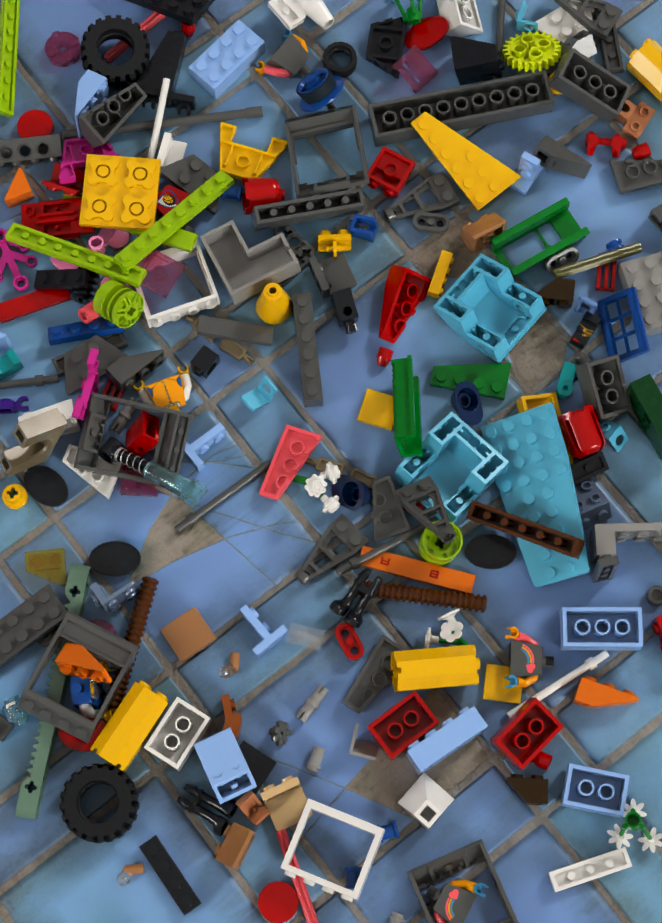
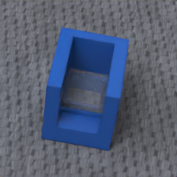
M354 214L353 220H350L348 225L351 237L374 242L378 228L376 218Z

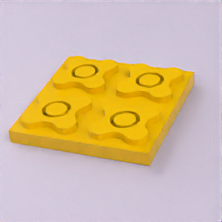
M87 154L79 225L81 227L146 231L155 224L161 159Z

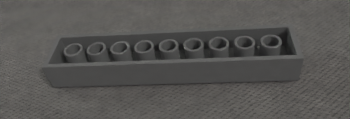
M542 70L541 72L536 71L534 73L531 72L368 104V118L375 147L421 138L410 123L424 112H427L452 130L459 131L552 112L554 98L546 70Z

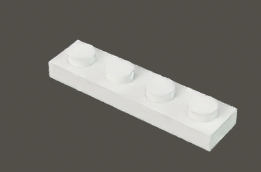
M623 847L619 850L617 849L548 872L554 892H558L632 867L626 847Z

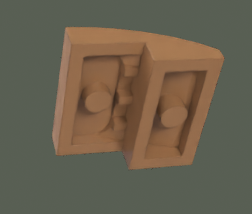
M196 607L185 612L160 630L181 663L187 661L198 651L205 649L217 640Z

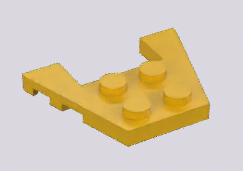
M224 122L220 123V170L234 179L242 181L244 177L261 178L288 147L286 140L276 137L272 138L267 152L234 143L232 141L237 131V126Z

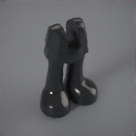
M368 568L358 574L354 584L343 599L334 600L329 606L335 614L344 616L361 591L363 595L345 617L346 622L355 628H359L362 625V613L370 599L376 595V591L380 589L382 578L377 576L369 587L364 584L372 572Z
M186 784L183 789L190 795L196 796V799L191 803L189 800L179 796L177 803L184 810L187 809L190 814L194 813L212 824L213 832L221 837L228 826L229 820L200 805L203 802L230 819L238 808L235 804L237 801L230 800L220 804L218 799L204 792V789H198V786Z

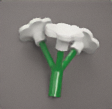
M459 608L438 618V621H448V623L446 622L441 625V638L433 636L431 627H427L424 649L429 648L431 643L438 644V642L459 646L470 645L462 638L461 630L463 629V624L457 622L454 617L460 611Z

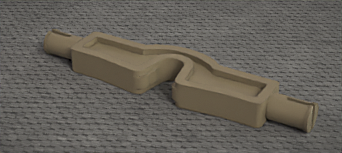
M189 314L185 315L184 319L192 323V328L197 331L199 317L196 318ZM203 336L211 343L216 339L214 337ZM223 339L219 345L221 351L229 354L239 362L243 360L250 366L253 365L255 359L247 354V349L233 340Z
M309 457L305 464L316 467L318 472L325 471L326 463L328 462L339 467L340 475H343L345 469L343 463L320 457L319 460ZM353 468L349 475L365 483L371 491L372 481L378 480V477L358 468Z

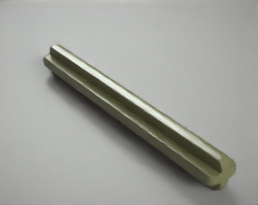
M639 242L580 260L554 269L553 275L555 279L564 278L641 253L642 246Z

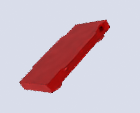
M82 197L21 205L23 226L62 240L79 238L80 235L95 234V227H81L79 225Z

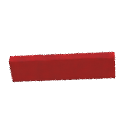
M38 290L0 303V322L2 324L72 300L70 291Z

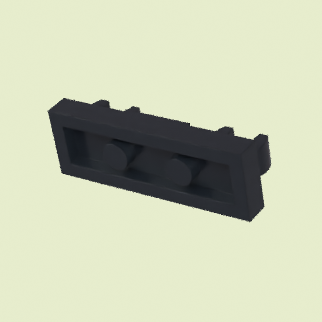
M142 87L141 89L147 95L142 102V107L145 108L146 103L151 102V108L154 110L156 103L159 102L161 90ZM168 92L165 107L177 108L178 114L181 113L182 109H187V116H190L191 110L196 108L195 96Z

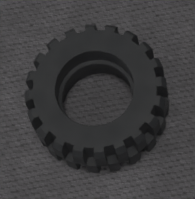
M111 15L105 16V20L101 18L95 20L96 24L91 23L88 26V32H84L82 36L83 41H81V60L84 70L89 69L106 77L108 87L115 86V89H120L122 85L124 87L130 85L131 82L137 83L150 58L149 39H146V32L140 30V25L137 22L132 24V19L128 17L125 20L121 19L122 15H116V18H111ZM119 39L126 42L132 48V58L122 65H110L99 57V47L107 40Z
M95 763L89 767L84 766L78 773L74 772L71 775L70 781L65 782L64 792H61L60 795L62 802L59 804V807L63 814L61 817L67 824V828L79 838L94 843L112 842L113 839L124 836L123 833L127 830L129 831L133 821H136L138 816L137 810L140 806L138 802L139 794L133 781L119 768L105 763L104 765ZM97 784H104L113 788L119 800L115 815L102 823L88 820L81 809L83 795L90 787Z

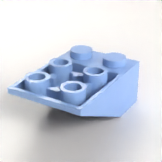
M89 69L78 81L75 120L78 138L80 139L83 135L81 134L78 116L109 98L107 78Z
M230 727L193 744L220 804L257 787Z

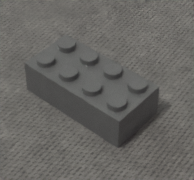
M571 48L562 56L549 83L551 87L607 123L619 116L632 88L631 85L574 48Z

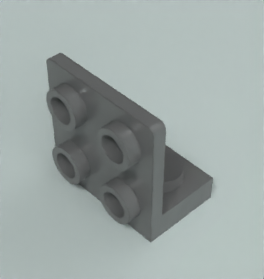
M343 253L337 254V257L332 256L319 262L316 256L308 259L309 269L323 299L330 297L332 292L357 286V282Z

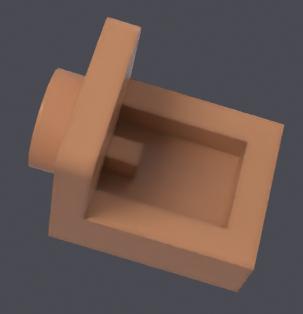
M251 790L247 791L235 803L255 826H258L270 814V811Z

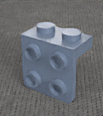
M592 479L575 485L583 530L612 517L608 499Z
M134 581L129 582L108 597L105 596L96 582L89 586L92 590L89 593L97 607L102 606L106 613L116 611L120 608L122 602L134 599L138 592V587Z

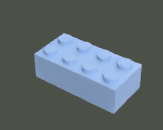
M238 19L189 66L190 78L217 99L266 52L265 41Z
M562 607L559 611L561 650L639 651L643 647L642 607Z
M468 706L458 712L457 718L453 720L450 717L442 723L441 729L438 731L435 728L425 734L423 741L419 742L416 740L408 746L406 757L418 775H421L486 730L488 725L475 706L470 709Z

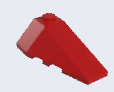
M391 265L385 282L378 338L392 344L396 342L406 327V321L415 314V308L419 302H423L432 281L431 279L407 267Z

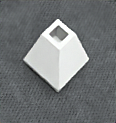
M423 773L398 801V804L428 830L453 802L454 798L426 773Z

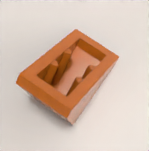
M18 168L4 198L9 208L34 199L32 190L21 168Z

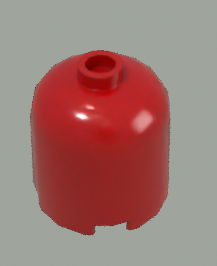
M244 177L242 179V185H245V193H242L244 215H251L254 206L285 200V190L281 189L279 182L274 178Z

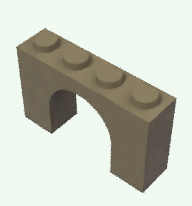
M58 408L17 423L13 434L20 445L4 451L0 457V465L7 476L48 460L67 425L65 416L61 414Z

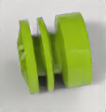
M115 279L103 283L93 299L94 311L99 316L122 329L135 324L140 318L144 307V300L140 293L128 288L125 284Z
M449 521L450 526L456 533L455 539L449 543H443L428 528H425L418 542V550L421 557L427 563L444 566L450 563L460 552L463 536L460 529L454 523ZM437 541L439 542V544H443L441 549L439 548V546H435Z

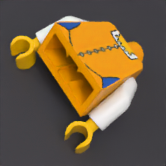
M186 365V371H181L178 366V374L145 386L142 380H140L142 383L141 387L137 388L133 385V388L139 394L144 404L180 411L179 407L186 405L185 401L189 399L192 384L189 376V366Z

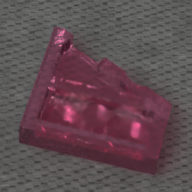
M123 465L122 472L146 477L144 474H140L139 471H134L133 468ZM125 479L121 481V495L158 497V492L153 485Z

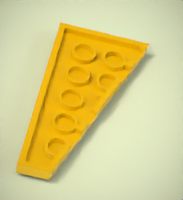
M427 112L422 113L410 123L477 211L522 177Z

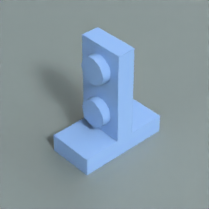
M524 151L517 172L522 177L513 183L510 188L526 196L543 168L540 165L541 160Z
M221 423L217 424L189 445L186 441L184 454L198 472L205 468L198 454H204L214 442L218 443L225 437V428Z
M245 605L240 609L244 618L263 639L260 644L252 649L257 658H260L288 635V630L284 625L270 634L271 629L265 622L261 623L257 619L259 614L253 607L249 609Z

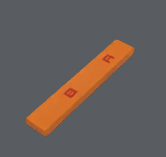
M363 546L360 556L374 548ZM386 551L361 564L362 567L457 592L468 593V595H471L476 577L473 574Z

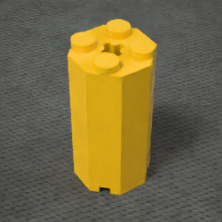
M648 38L639 50L635 49L629 55L630 60L626 64V69L662 103V47L655 40Z
M475 645L391 652L390 668L393 670L391 678L394 691L402 692L478 685L479 675L477 670H480L479 657L476 658Z
M142 680L139 683L135 681L90 748L92 752L98 754L113 766L120 768L124 773L169 707L167 697L159 691L156 693L152 692L151 686Z

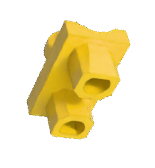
M340 229L338 234H331L329 230H321L320 235H318V252H333V257H337L338 251H352L351 234L348 233L347 229Z

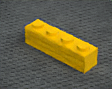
M442 250L428 289V296L439 298V295L442 296L444 290L442 287L447 282L446 275H449L451 270L449 266L454 261L453 253Z

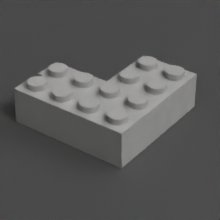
M231 220L199 236L234 305L262 292L269 283L278 284L301 272L299 261L292 249H290V245L283 233L248 249L234 221Z
M662 252L621 262L617 269L623 290L636 287L647 336L662 333Z

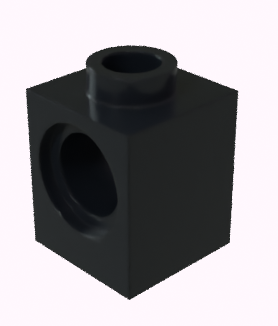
M203 345L190 362L192 372L199 377L203 376L207 379L219 364L220 358L218 354Z

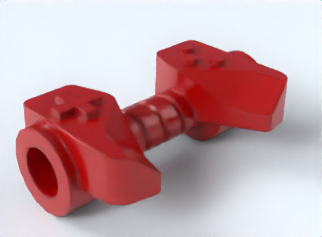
M589 131L585 137L586 154L592 156L597 145L611 146L612 157L618 158L620 151L626 149L627 138L621 137V134L613 135L611 139L598 138L597 134Z

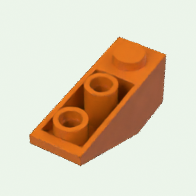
M66 642L55 659L60 672L64 675H74L81 679L88 678L96 682L111 683L112 681L106 669L83 645Z
M586 676L579 680L572 702L589 709L635 704L638 702L639 697L634 696L635 693L632 691L623 690L622 692L615 689L616 686L604 683L603 685L597 683V679Z

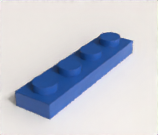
M102 317L88 324L81 321L49 327L48 337L50 346L89 339L95 335L100 337L125 331Z

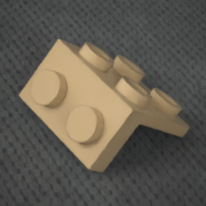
M292 775L282 779V784L277 786L271 784L264 787V792L260 793L266 808L270 811L269 815L277 831L298 824L307 803V798L298 777L293 778ZM311 810V813H310V815H309V818H311L312 815H313L312 810Z

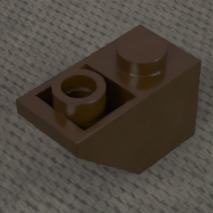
M556 278L537 292V294L542 297L545 307L554 305L558 308L566 309L571 307L574 301L575 280Z
M511 774V777L506 779V784L525 805L546 806L548 804V779H543V776L531 775V778H523L522 774Z

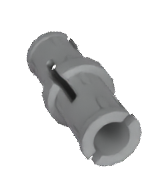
M133 397L129 398L130 401H134L135 399ZM125 405L122 410H119L118 417L110 426V429L120 435L127 422L132 420L131 416L136 408Z
M319 684L313 694L305 699L306 703L295 717L306 723L314 710H318V705L329 691Z

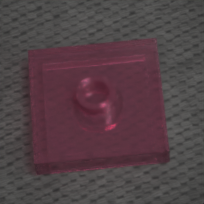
M153 250L141 266V268L147 270V275L141 285L166 298L185 270V265L157 250Z

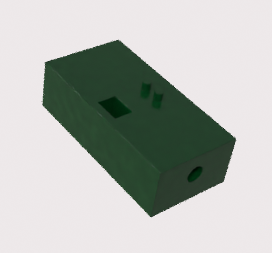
M648 374L631 382L627 390L632 410L638 419V423L641 424L642 430L646 433L660 460H662V394L651 374Z

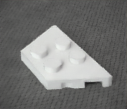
M570 0L568 2L576 10H579L583 5L578 0ZM562 7L536 21L538 23V31L540 33L545 32L546 36L552 34V38L556 37L557 41H560L561 46L572 35L582 30L589 32ZM586 7L584 14L593 21L591 8Z

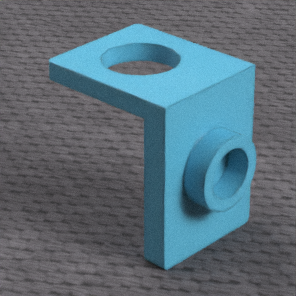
M523 0L520 10L517 9L515 15L517 30L535 33L538 31V23L524 20L527 11V1ZM525 25L532 26L533 29L526 28Z
M264 376L257 388L242 395L240 399L253 412L269 403L278 389L267 376ZM265 384L270 387V393L265 390Z
M607 419L600 420L599 424L605 439L609 441L615 452H619L629 440V437L621 425ZM622 435L621 442L616 445V438Z

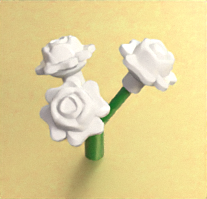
M328 462L326 463L325 471L320 472V475L313 474L310 478L296 475L292 480L295 483L305 485L304 489L308 491L309 496L320 497V500L324 503L323 513H334L339 508V496L328 497L326 494H322L326 492L324 487L327 486V482L324 479H328L332 484H335L337 478H340L341 473L337 465Z

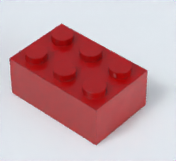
M413 691L368 725L367 731L389 760L392 761L407 750L410 744L420 740L425 734L437 727L440 722L418 693Z
M530 697L489 741L517 769L523 770L564 726L537 698Z

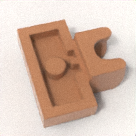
M626 100L622 107L625 112L621 110L619 116L615 119L624 125L621 132L636 141L656 111L642 101L636 106L631 101Z

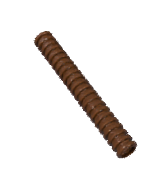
M146 576L142 577L143 583H140L141 589L138 590V600L135 601L136 606L133 607L134 612L131 613L133 616L130 618L131 624H128L129 630H126L128 634L124 637V639L137 646L142 642L140 639L143 637L142 631H145L144 626L147 625L145 621L149 618L147 614H150L149 608H152L151 602L154 601V591L157 590L156 585L159 584V581ZM134 663L129 668L109 707L117 709L123 697L126 696L124 692L128 689L126 686L129 685L128 679H131L130 673L133 672L132 667H134ZM117 669V671H114L115 677H112L113 683L120 672L119 669Z
M368 580L364 584L369 587L372 582ZM382 582L380 589L372 597H378V599L382 597L384 600L390 598V601L396 599L398 602L402 600V602L408 601V603L413 601L414 604L420 602L421 605L426 603L428 606L429 604H433V606L439 605V607L444 605L445 608L451 606V609L457 607V609L463 608V610L467 608L469 611L474 609L475 612L481 610L482 613L486 610L487 604L486 595L481 597L480 594L474 596L473 593L468 595V593L462 594V592H459L458 594L456 591L450 593L449 590L447 592H444L442 589L437 591V589L431 590V588H428L427 590L425 587L419 589V586H416V588H413V586L407 587V585L401 586V584L396 586L395 583L389 585L388 582L386 584Z

